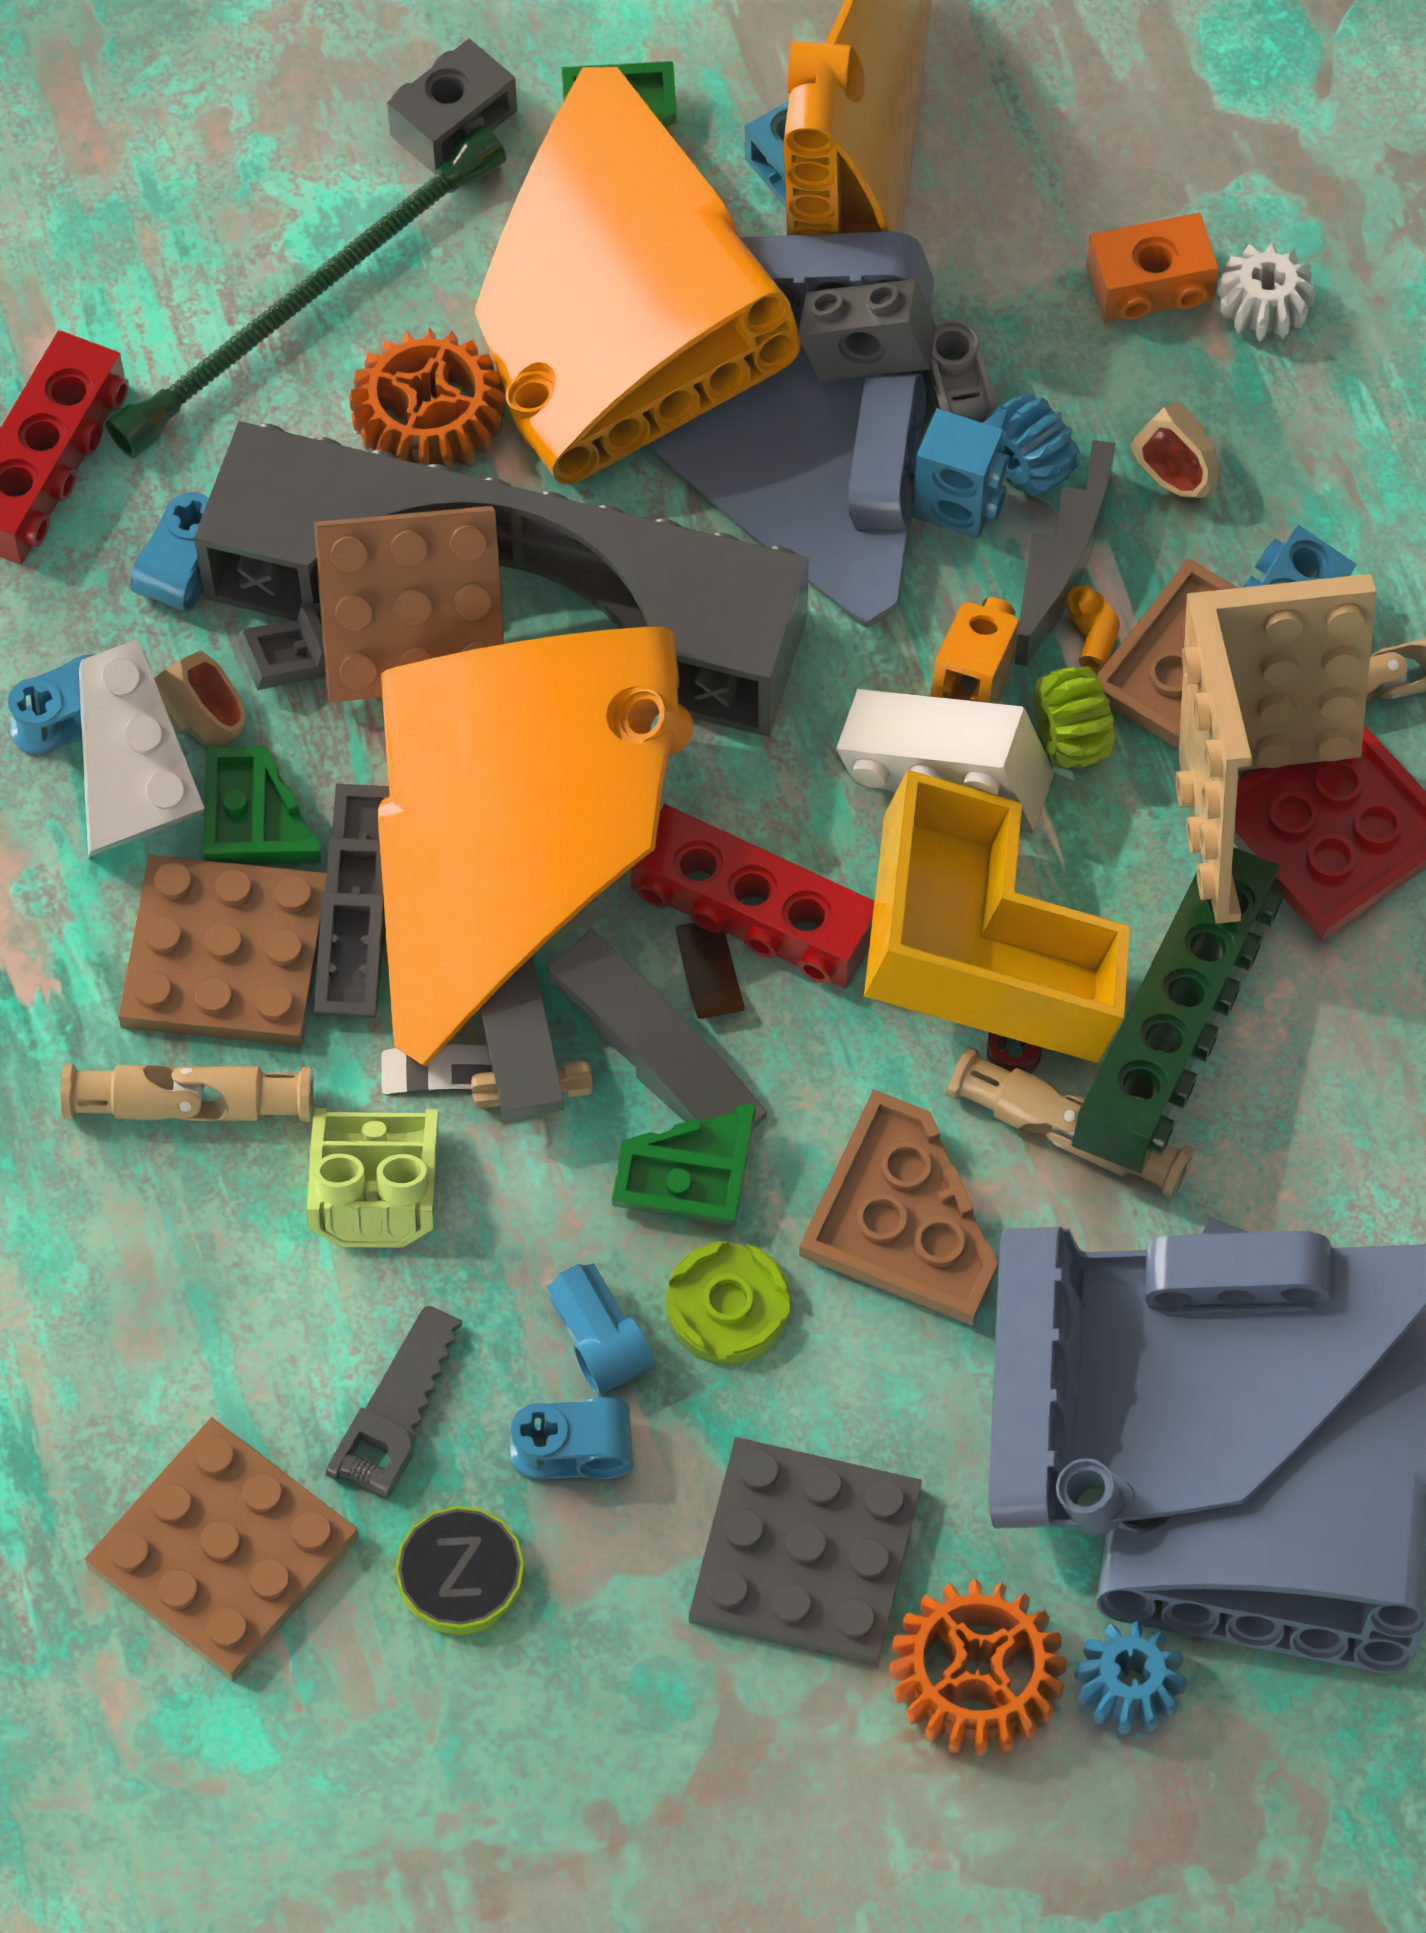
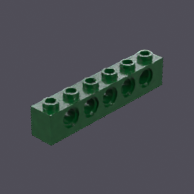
M1233 847L1232 876L1241 910V921L1216 924L1211 899L1201 900L1196 872L1079 1110L1072 1147L1139 1174L1142 1173L1151 1152L1159 1155L1164 1153L1175 1126V1120L1168 1118L1174 1105L1185 1108L1198 1076L1197 1073L1191 1071L1196 1059L1207 1062L1220 1030L1219 1027L1213 1025V1022L1218 1013L1229 1016L1238 996L1241 982L1235 980V976L1239 968L1250 971L1255 962L1263 937L1256 935L1261 923L1271 927L1276 918L1284 896L1283 892L1275 889L1281 865ZM1133 1097H1140V1098H1143V1099H1145V1100H1139V1099H1136V1098H1133Z

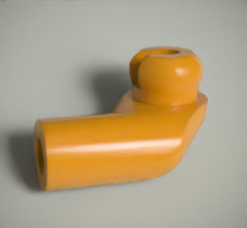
M1082 584L1068 592L1065 604L1070 611L1071 619L1086 637L1079 657V664L1082 667H1090L1094 672H1100L1111 657L1120 629V620L1099 592L1094 591L1089 585Z

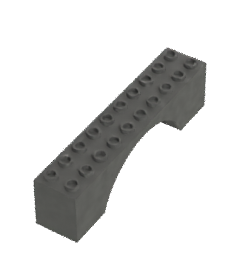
M238 421L194 536L205 599L295 620L298 618L302 605L320 602L314 522L492 506L496 516L499 566L539 575L567 587L601 610L619 629L656 626L673 630L675 633L679 687L677 689L678 704L684 706L694 719L770 737L807 621L809 557L797 555L794 551L782 546L767 548L742 542L736 537L723 532L709 534L684 528L677 522L669 519L659 518L651 520L626 514L621 509L611 505H599L596 507L571 501L565 496L552 491L538 493L513 487L506 481L498 478L480 479L455 473L450 468L439 464L425 466L400 460L393 454L385 451L375 450L367 452L342 446L339 442L327 437H316L314 439L288 433L273 424L263 423L254 425Z

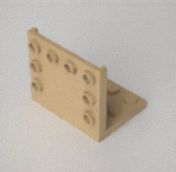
M1372 574L1187 594L1185 642L1182 649L1183 681L1179 740L1181 771L1176 772V791L1180 808L1190 807L1192 817H1187L1186 819L1188 847L1191 854L1200 853L1202 863L1197 864L1198 891L1201 900L1211 899L1216 924L1241 921V910L1232 876L1238 771L1277 768L1285 765L1322 761L1333 762L1361 757L1377 592Z

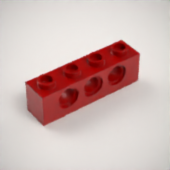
M58 329L1 425L0 557L22 565L32 546L37 548L44 541L50 525V515L59 501L64 502L70 496L75 485L76 471L85 455H93L98 448L102 437L103 424L111 410L118 411L125 401L129 381L125 378L120 352ZM69 402H79L75 405L65 406ZM46 446H52V447H53V448H51V449H49V450H46V451H37L38 449H40V448H42V447H46ZM16 492H27L26 494L17 497L10 496Z
M665 803L659 814L655 850L630 868L631 889L635 890L647 903L659 908L670 906L690 916L695 924L709 932L720 933L724 931L744 941L750 950L762 957L774 958L777 956L798 966L799 970L813 981L823 984L832 982L847 989L869 950L874 900ZM694 871H704L709 873L711 877L702 881H695L687 878L686 875ZM747 896H758L764 899L765 902L757 906H748L739 900ZM800 921H812L820 927L812 931H801L793 925Z

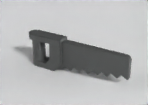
M426 1306L421 1310L366 1408L359 1409L326 1469L327 1477L337 1481L342 1476L386 1498L392 1494L413 1457L412 1447L416 1439L413 1429L422 1424L420 1412L429 1407L426 1396L435 1392L433 1380L442 1375L440 1363L449 1358L447 1347L456 1342L453 1331L462 1327V1320L432 1306ZM361 1441L388 1453L391 1460L386 1469L354 1454Z

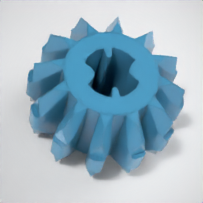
M1026 392L1020 397H1014L999 406L983 422L1003 429L1001 453L1009 455L1005 476L1010 479L1013 487L1018 491L1024 489L1026 493L1032 496H1036L1043 491H1049L1069 478L1070 473L1078 467L1076 456L1079 454V448L1071 439L1073 430L1067 427L1061 420V412L1055 413L1050 408L1048 401L1043 397L1037 399Z
M1138 1620L1132 1622L1129 1635L1123 1637L1120 1630L1111 1623L1105 1627L1104 1643L1095 1639H1088L1083 1649L1087 1660L1076 1664L1074 1674L1077 1680L1085 1684L1078 1693L1080 1704H1098L1094 1715V1721L1097 1725H1103L1108 1722L1112 1715L1120 1718L1118 1730L1123 1736L1129 1734L1133 1719H1138L1142 1727L1150 1733L1157 1727V1713L1173 1717L1178 1708V1702L1174 1696L1184 1693L1187 1685V1678L1176 1672L1183 1662L1181 1651L1171 1650L1162 1652L1167 1640V1635L1163 1630L1154 1633L1149 1640L1142 1638L1143 1627ZM1129 1670L1140 1673L1142 1675L1140 1685H1138L1136 1679H1133L1132 1686L1120 1682V1672L1123 1671L1125 1677H1128Z

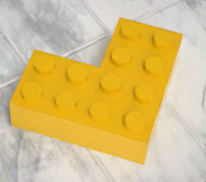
M907 769L884 814L864 997L1098 1063L1124 1020L1130 926L1015 893L1022 803Z

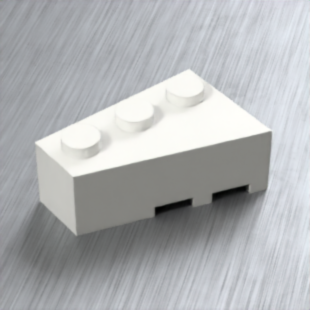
M139 639L82 659L79 667L89 858L198 817L202 814L204 805Z
M857 689L836 747L853 782L860 783L866 787L896 793L907 769L1022 803L1020 829L1035 832L1055 773L1029 716L1022 706Z

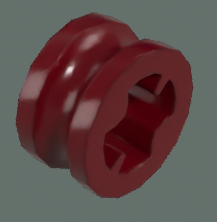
M989 1032L986 1054L988 1062L1010 1072L1015 1068L1029 1074L1036 1070L1041 1060L1042 1047L1020 1041V1046L1023 1047L1022 1056L1017 1058L1009 1057V1049L1006 1048L1007 1039L1009 1038Z

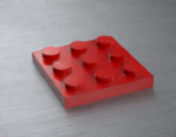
M1364 725L1361 757L1333 762L1322 761L1285 765L1277 768H1258L1240 779L1237 783L1234 844L1240 850L1281 865L1275 889L1284 893L1283 898L1315 934L1324 941L1426 869V791Z

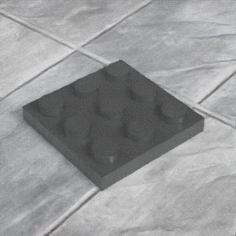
M735 1437L689 1611V1623L878 1667L922 1489V1480Z

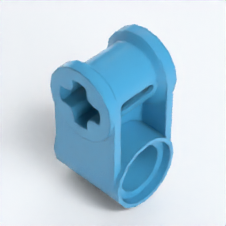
M189 492L175 497L167 505L165 513L151 539L143 547L134 564L130 580L132 592L184 612L190 611L195 606L202 593L203 585L194 536L207 505L208 497L200 493Z
M95 654L76 657L59 668L34 678L23 680L13 687L8 697V708L10 716L13 718L10 732L14 744L20 750L28 754L40 755L49 753L57 747L82 738L79 667L82 659ZM30 695L31 705L26 707V696ZM46 726L47 735L45 738H42V727Z
M594 1398L583 1402L534 1403L526 1405L519 1410L512 1420L510 1430L512 1439L510 1449L511 1462L515 1470L529 1480L543 1481L547 1479L584 1477L611 1479L626 1475L634 1467L630 1409L628 1403L623 1400ZM540 1418L541 1424L535 1425V1419ZM532 1438H544L545 1446L535 1447ZM537 1459L543 1460V1465L538 1466Z

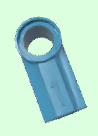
M594 1263L589 1265L577 1264L561 1272L551 1284L546 1286L547 1295L575 1343L573 1349L578 1364L596 1395L599 1396L655 1368L656 1365L652 1351L640 1327L632 1317L625 1318Z

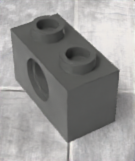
M469 38L455 50L446 51L440 55L432 68L414 82L406 83L396 90L391 100L387 102L390 136L435 174V171L447 161L455 144L478 126H483L493 131L518 111L516 78Z
M910 279L806 292L798 337L819 382L866 377L867 375L928 370L937 326L917 280Z

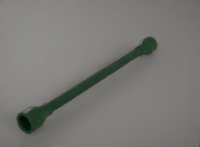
M483 126L476 127L455 144L447 161L435 171L433 178H430L428 182H425L423 186L415 190L402 203L392 208L391 211L386 213V216H382L380 220L370 226V229H366L364 233H361L359 237H356L354 241L346 245L338 254L328 259L327 263H323L322 267L317 268L316 271L307 276L306 280H302L300 284L292 288L279 301L274 302L273 306H269L268 310L263 311L262 314L257 316V319H253L251 323L243 327L241 332H237L230 340L224 342V345L222 344L219 346V349L209 354L208 358H204L202 362H199L197 367H193L191 371L183 375L180 380L175 381V384L170 385L169 388H162L150 398L128 404L106 421V429L115 444L126 455L136 458L159 439L169 419L180 411L181 404H185L187 400L192 398V395H196L198 391H201L203 386L206 387L209 385V382L214 381V377H219L220 373H224L225 369L230 368L231 365L236 363V360H240L242 356H245L247 351H251L263 339L269 337V334L274 333V330L284 325L285 321H289L291 317L301 311V308H305L318 295H321L328 287L339 281V278L344 277V274L349 273L350 270L355 268V265H359L361 261H364L377 248H380L382 244H385L387 240L395 236L398 231L403 230V227L408 226V223L413 222L414 219L419 217V214H423L424 210H428L430 206L434 205L445 194L455 192L462 185L486 178L506 162V152L497 137Z

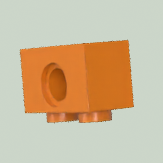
M1200 212L1089 235L1086 268L1104 322L1118 319L1136 320L1149 313L1173 308L1191 309L1204 302L1214 300L1219 267ZM1147 271H1157L1160 273H1150Z

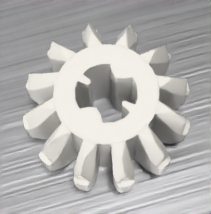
M1272 241L1265 252L1260 253L1249 244L1246 250L1243 251V257L1230 256L1229 261L1225 265V272L1222 274V278L1218 280L1217 295H1219L1218 300L1221 301L1220 312L1222 313V319L1235 320L1234 327L1237 335L1252 329L1255 331L1260 343L1267 332L1272 331L1283 340L1289 333L1290 327L1302 328V325L1307 320L1310 306L1314 304L1316 291L1313 289L1314 284L1311 283L1312 273L1310 265L1297 264L1298 257L1296 256L1295 249L1284 255L1277 254Z

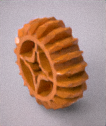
M429 327L424 335V339L414 340V337L406 330L402 337V344L396 345L384 339V343L381 346L382 355L367 352V357L364 361L365 369L356 370V375L353 378L354 389H351V394L349 395L350 410L353 411V414H351L352 426L356 433L361 435V443L367 452L375 450L385 451L393 454L400 460L425 466L439 464L453 470V462L457 460L471 467L475 459L474 451L488 453L491 446V437L499 436L502 429V417L506 411V398L502 394L504 387L499 371H494V362L489 354L479 355L478 347L473 340L459 346L458 337H456L453 330L443 340L436 339L435 333ZM448 381H452L464 388L471 397L461 395V389L449 385ZM383 408L393 410L395 417L406 420L407 425L405 426L392 419Z
M975 1578L969 1582L968 1596L960 1597L957 1588L949 1582L943 1588L944 1604L942 1605L935 1598L926 1594L920 1603L923 1616L907 1613L903 1618V1628L908 1635H897L893 1639L892 1651L900 1658L890 1662L889 1675L896 1680L902 1681L894 1688L895 1701L897 1703H912L906 1712V1720L910 1725L919 1724L927 1719L930 1720L925 1732V1738L929 1742L939 1739L943 1732L951 1734L949 1750L954 1754L961 1750L963 1739L975 1740V1753L982 1757L987 1753L988 1740L994 1738L998 1746L1007 1753L1013 1748V1730L1022 1738L1030 1741L1035 1737L1037 1730L1033 1719L1049 1722L1053 1717L1054 1707L1048 1700H1058L1063 1696L1064 1684L1056 1677L1065 1674L1067 1660L1060 1655L1054 1654L1061 1648L1062 1638L1060 1633L1044 1632L1050 1618L1046 1610L1037 1611L1029 1616L1026 1615L1030 1605V1597L1027 1596V1593L1017 1596L1013 1603L1005 1601L1007 1587L1003 1582L996 1584L993 1596L981 1595L982 1586L980 1581ZM967 1626H987L999 1631L991 1635H979L972 1632ZM940 1638L946 1645V1656L952 1664L943 1671L942 1681L933 1687L925 1671L924 1660L932 1645ZM1022 1649L1029 1661L1032 1677L1025 1690L1016 1697L1010 1690L1011 1680L1004 1670L1012 1664L1013 1655ZM977 1660V1665L979 1666L981 1660L990 1664L989 1673L979 1676L977 1669L975 1675L966 1671L967 1662ZM974 1699L984 1703L990 1710H970L959 1707L957 1704L964 1700Z

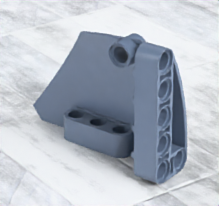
M886 231L740 237L789 300L798 331L806 292L916 279L931 311L934 278L921 244L911 235L902 232ZM801 343L798 356L783 370L651 442L653 453L761 546L767 548L782 546L794 551L797 555L809 557L808 583L867 628L899 607L914 501L916 455L922 443L926 414V389L922 370L819 382Z
M1062 1227L1004 1229L1001 1233L999 1249L989 1473V1510L993 1527L996 1529L1076 1527L1085 1534L1097 1536L1112 1531L1121 1521L1178 1515L1244 1504L1327 1422L1426 1309V1245L1332 1248L1330 1240L1319 1233L1310 1231L1169 1235L1151 1239L1147 1242V1250L1085 1252L1079 1249L1070 1229H1063ZM1095 1487L1105 1489L1103 1497L1096 1504L1087 1507L1077 1505L1079 1497L1086 1490Z
M1426 1309L1341 1407L1244 1504L1178 1515L1121 1521L1115 1529L1102 1534L1103 1556L1097 1596V1607L1101 1613L1120 1622L1132 1624V1622L1138 1620L1145 1627L1374 1672L1392 1673L1408 1668L1415 1657L1426 1630Z

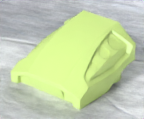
M314 1108L306 1209L308 1229L339 1247L403 1248L433 1230L439 1132L438 1109H426V1113L327 1112V1108Z

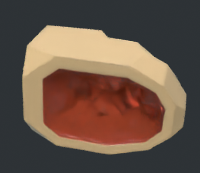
M1179 401L1159 411L1133 439L1130 448L1138 463L1161 487L1182 497L1208 498L1218 486L1220 467L1216 458L1215 444L1204 433L1203 424Z
M198 651L181 659L154 678L171 724L176 731L191 734L198 743L207 747H224L239 736L244 727L246 717L242 699L219 663L205 652Z

